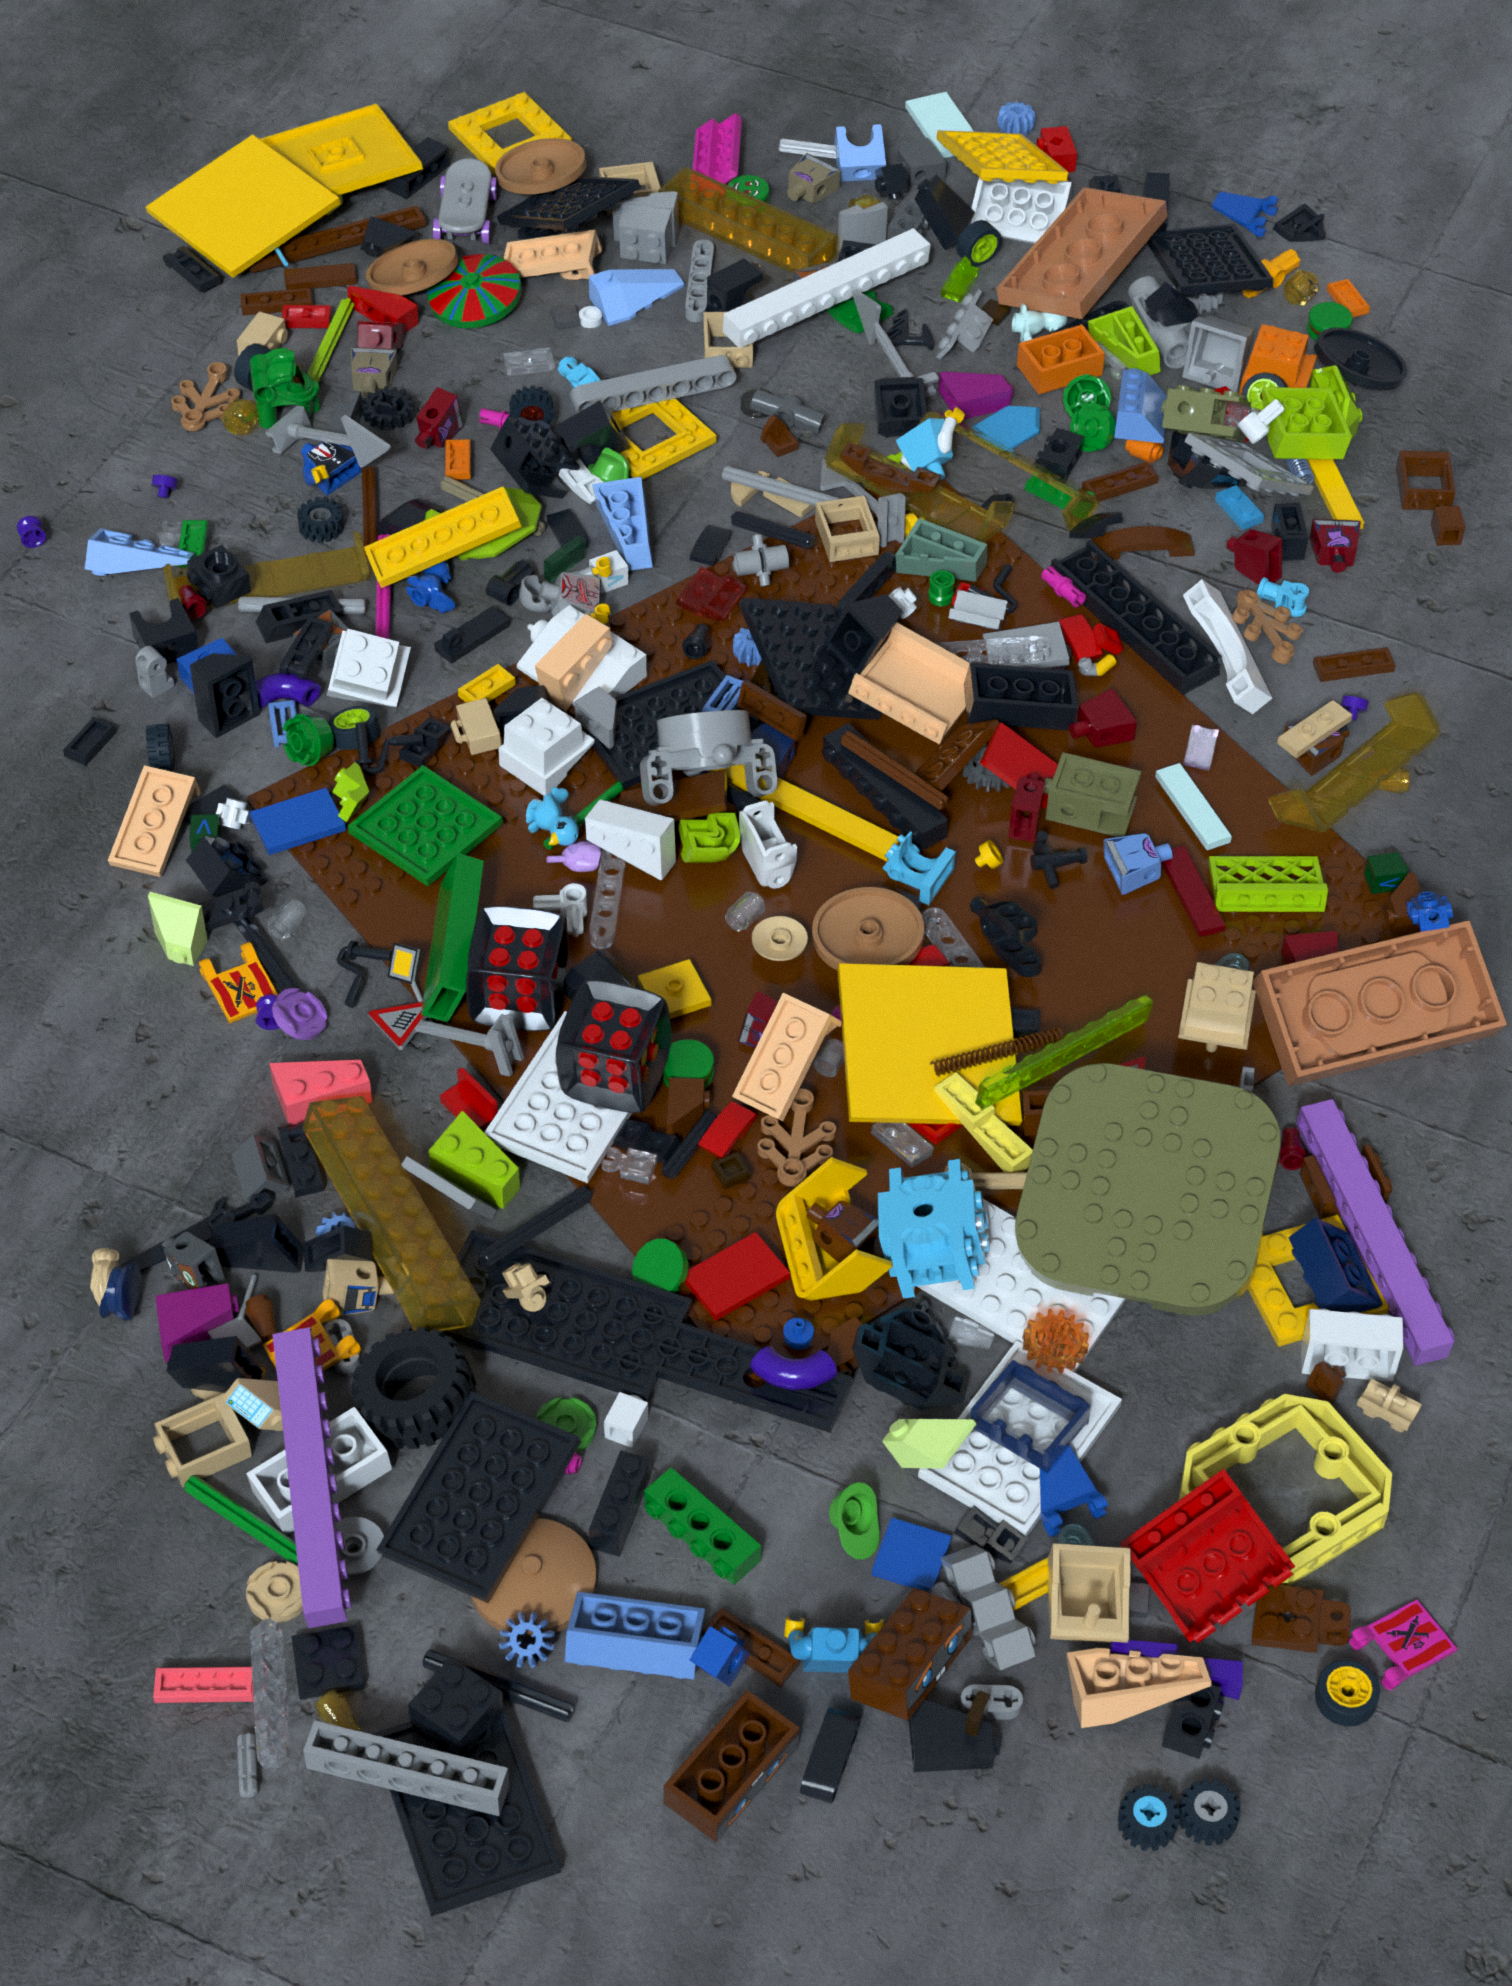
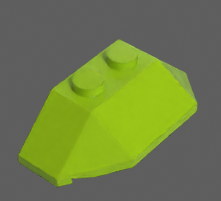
M1337 365L1313 369L1309 388L1332 389L1353 438L1357 433L1359 423L1362 422V411L1355 403L1354 392L1350 391Z
M504 487L522 527L457 555L460 560L490 558L504 552L536 531L542 509L541 504L531 494L524 493L522 489Z

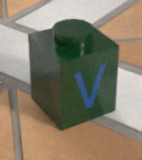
M219 814L191 815L189 835L191 852L203 836L221 838L222 831Z
M1399 852L1367 856L1363 875L1371 894L1394 892L1409 873L1407 863H1403Z

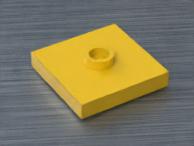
M690 959L638 975V983L641 989L653 992L666 1000L670 1019L711 1006V998Z

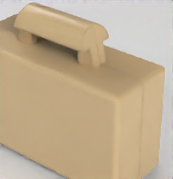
M486 698L456 706L458 721L454 720L450 725L456 742L462 744V742L466 741L471 755L498 749L502 746L500 730L497 727ZM459 727H461L463 735H460Z

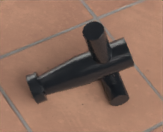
M1039 831L1032 848L1034 855L1030 857L1031 868L1033 871L1043 870L1049 889H1055L1059 887V882L1054 868L1077 862L1085 864L1087 863V852L1084 847L1078 848L1077 851L1049 852L1046 846L1048 834L1045 831Z

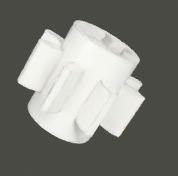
M898 587L888 595L903 610L900 616L902 619L908 617L917 607L913 603L917 598L909 588L903 591Z
M227 798L226 804L219 803L216 814H219V817L222 818L220 824L235 829H240L242 823L249 824L251 811L246 810L247 803L233 798Z

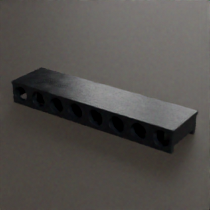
M1091 540L1086 542V547L1059 561L1056 558L1051 560V566L1062 576L1070 578L1073 585L1086 595L1083 605L1107 627L1117 631L1121 640L1182 695L1220 675L1219 670L1222 656ZM1091 551L1095 553L1098 560L1097 563L1092 558ZM1107 565L1111 567L1113 572H1108ZM1123 580L1129 584L1130 592L1126 589ZM1140 594L1145 598L1146 601H1141ZM1156 609L1162 613L1163 621L1158 617ZM1173 624L1178 627L1179 631L1175 632ZM1190 639L1195 642L1197 651L1191 646ZM1207 654L1212 657L1213 662L1210 663L1208 661Z

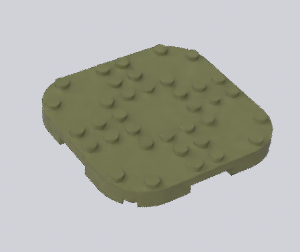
M1108 1063L1091 1064L1070 1072L1053 1087L1043 1108L1015 1221V1235L1021 1258L1036 1278L1048 1286L1063 1291L1088 1296L1099 1293L1152 1304L1153 1309L1183 1315L1199 1316L1221 1311V1307L1233 1300L1237 1301L1245 1293L1255 1273L1266 1214L1281 1154L1280 1129L1273 1112L1265 1102L1253 1093L1225 1084Z

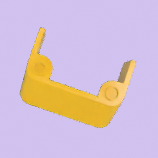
M831 1157L779 1202L776 1218L795 1293L798 1297L812 1301L860 1293L893 1267L892 1261L857 1249L841 1263H838L814 1243L813 1235L818 1225L806 1217L809 1209L815 1202L827 1210H830L838 1201H845L850 1204L848 1190L867 1175L866 1169Z

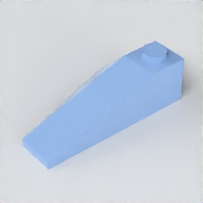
M617 269L602 271L589 276V298L594 306L602 311V317L608 326L634 318L637 311L642 308L647 310L652 306V302L658 298L665 299L684 287V282L675 269Z
M100 528L88 539L85 569L92 570V573L95 575L106 576L107 574L184 565L187 564L188 560L194 558V553L167 545L157 548L154 547L151 540L133 541L130 534Z

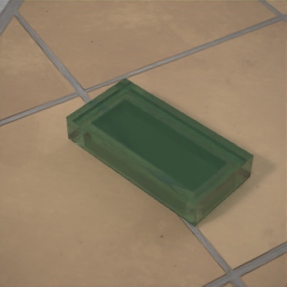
M577 535L543 560L544 579L552 583L559 577L560 573L568 571L586 557L585 539Z

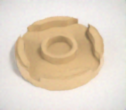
M273 1561L258 1567L249 1577L246 1589L247 1604L253 1614L264 1621L278 1623L289 1621L303 1611L299 1569L296 1564L287 1561L286 1563Z

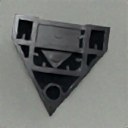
M1174 430L1167 465L1173 471L1172 474L1179 479L1178 482L1187 488L1196 486L1201 489H1223L1235 485L1238 487L1247 486V481L1243 478L1237 479L1229 475V469L1224 466L1223 468L1217 467L1209 462L1211 458L1208 456H1200L1191 450L1192 446L1184 442L1187 435Z
M926 1300L919 1302L914 1308L906 1307L880 1317L876 1323L860 1325L856 1331L852 1347L867 1384L919 1410L962 1403L965 1399L968 1385L965 1373L958 1371L954 1363L956 1356L937 1321L932 1322V1318L928 1314L930 1306Z

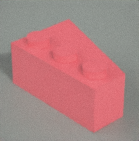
M361 1060L269 1063L272 1084L289 1127L298 1125V1122H308L372 1102L370 1080Z

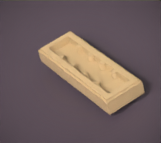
M1332 700L1279 736L1277 744L1295 758H1298L1349 723L1352 719V714Z

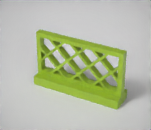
M1209 856L1208 864L1214 892V903L1219 912H1325L1328 888L1327 884L1323 883L1318 856ZM1216 866H1227L1230 869L1225 872ZM1254 866L1257 870L1252 872L1245 867ZM1281 866L1284 870L1279 872L1272 867ZM1312 866L1313 869H1311L1309 872H1306L1299 867ZM1239 873L1245 878L1240 881L1233 877V875ZM1266 873L1273 878L1268 881L1260 875ZM1293 873L1300 878L1295 881L1288 877V875Z

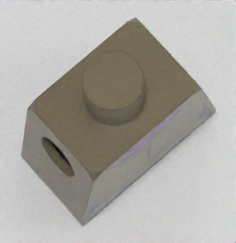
M806 153L789 172L787 194L793 201L801 197L811 203H815L840 189L841 170Z
M351 347L353 390L361 391V395L367 398V393L374 394L376 388L384 390L385 386L390 388L398 370L397 350Z

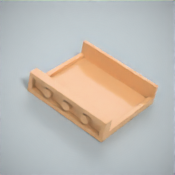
M896 623L886 643L860 675L857 673L854 675L848 694L940 745L966 710L964 681L969 662Z

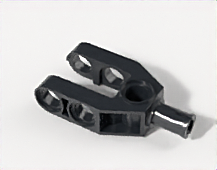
M975 897L970 903V907H972L970 910L980 917L982 933L996 955L1023 977H1034L1042 972L1040 956L1034 952L1032 947H1028L1023 943L1030 942L1032 938L1037 936L1038 925L1036 919L1014 901L1000 900L990 905L983 897Z

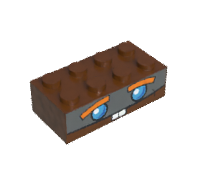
M914 1587L849 1668L848 1676L851 1699L908 1721L972 1638L971 1608Z
M747 1690L664 1784V1804L713 1841L717 1842L799 1746L800 1727Z

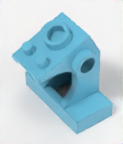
M909 832L906 837L900 835L897 840L901 843L899 846L894 843L885 855L888 861L883 869L893 880L919 889V901L930 905L954 870L956 851L945 848L939 857L928 859L919 855V849L912 844V832ZM911 868H914L923 873L914 872L911 870Z

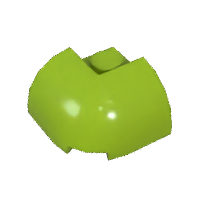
M735 813L708 814L707 820H680L678 825L683 845L681 857L686 863H715L726 860L733 854L740 842V830Z

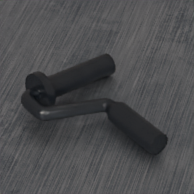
M1006 564L993 580V587L1011 604L1006 609V613L1011 614L1016 610L1018 604L1016 600L1001 588L1012 572V567ZM973 584L967 591L996 598Z
M366 722L355 723L359 760L355 762L362 766V770L366 774H378L383 771L389 745L423 744L422 734L399 735L388 738L384 742L378 767L369 768L368 766L374 764V759L369 758Z
M350 941L348 946L343 947L339 951L336 959L337 963L358 975L354 978L344 1002L346 1006L355 1007L365 984V973L344 961L345 955L347 954L349 960L363 957L390 961L391 950L359 946L357 941Z

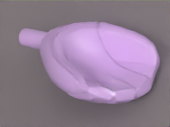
M580 841L563 850L562 856H547L546 861L547 863L563 862L565 866L576 872L594 871L599 866L601 849L590 841Z

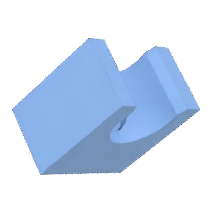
M881 124L873 125L870 143L862 147L855 146L847 140L844 126L836 127L834 145L837 168L841 170L840 182L875 180V170L886 166Z

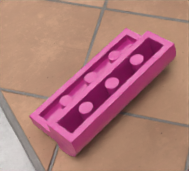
M737 113L720 124L712 118L696 129L691 186L703 195L718 196L726 193L727 182H730L738 175L742 118Z

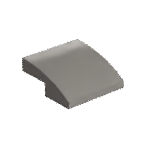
M880 202L865 209L855 205L840 211L837 250L840 252L843 240L876 245L886 241L888 206L884 202Z

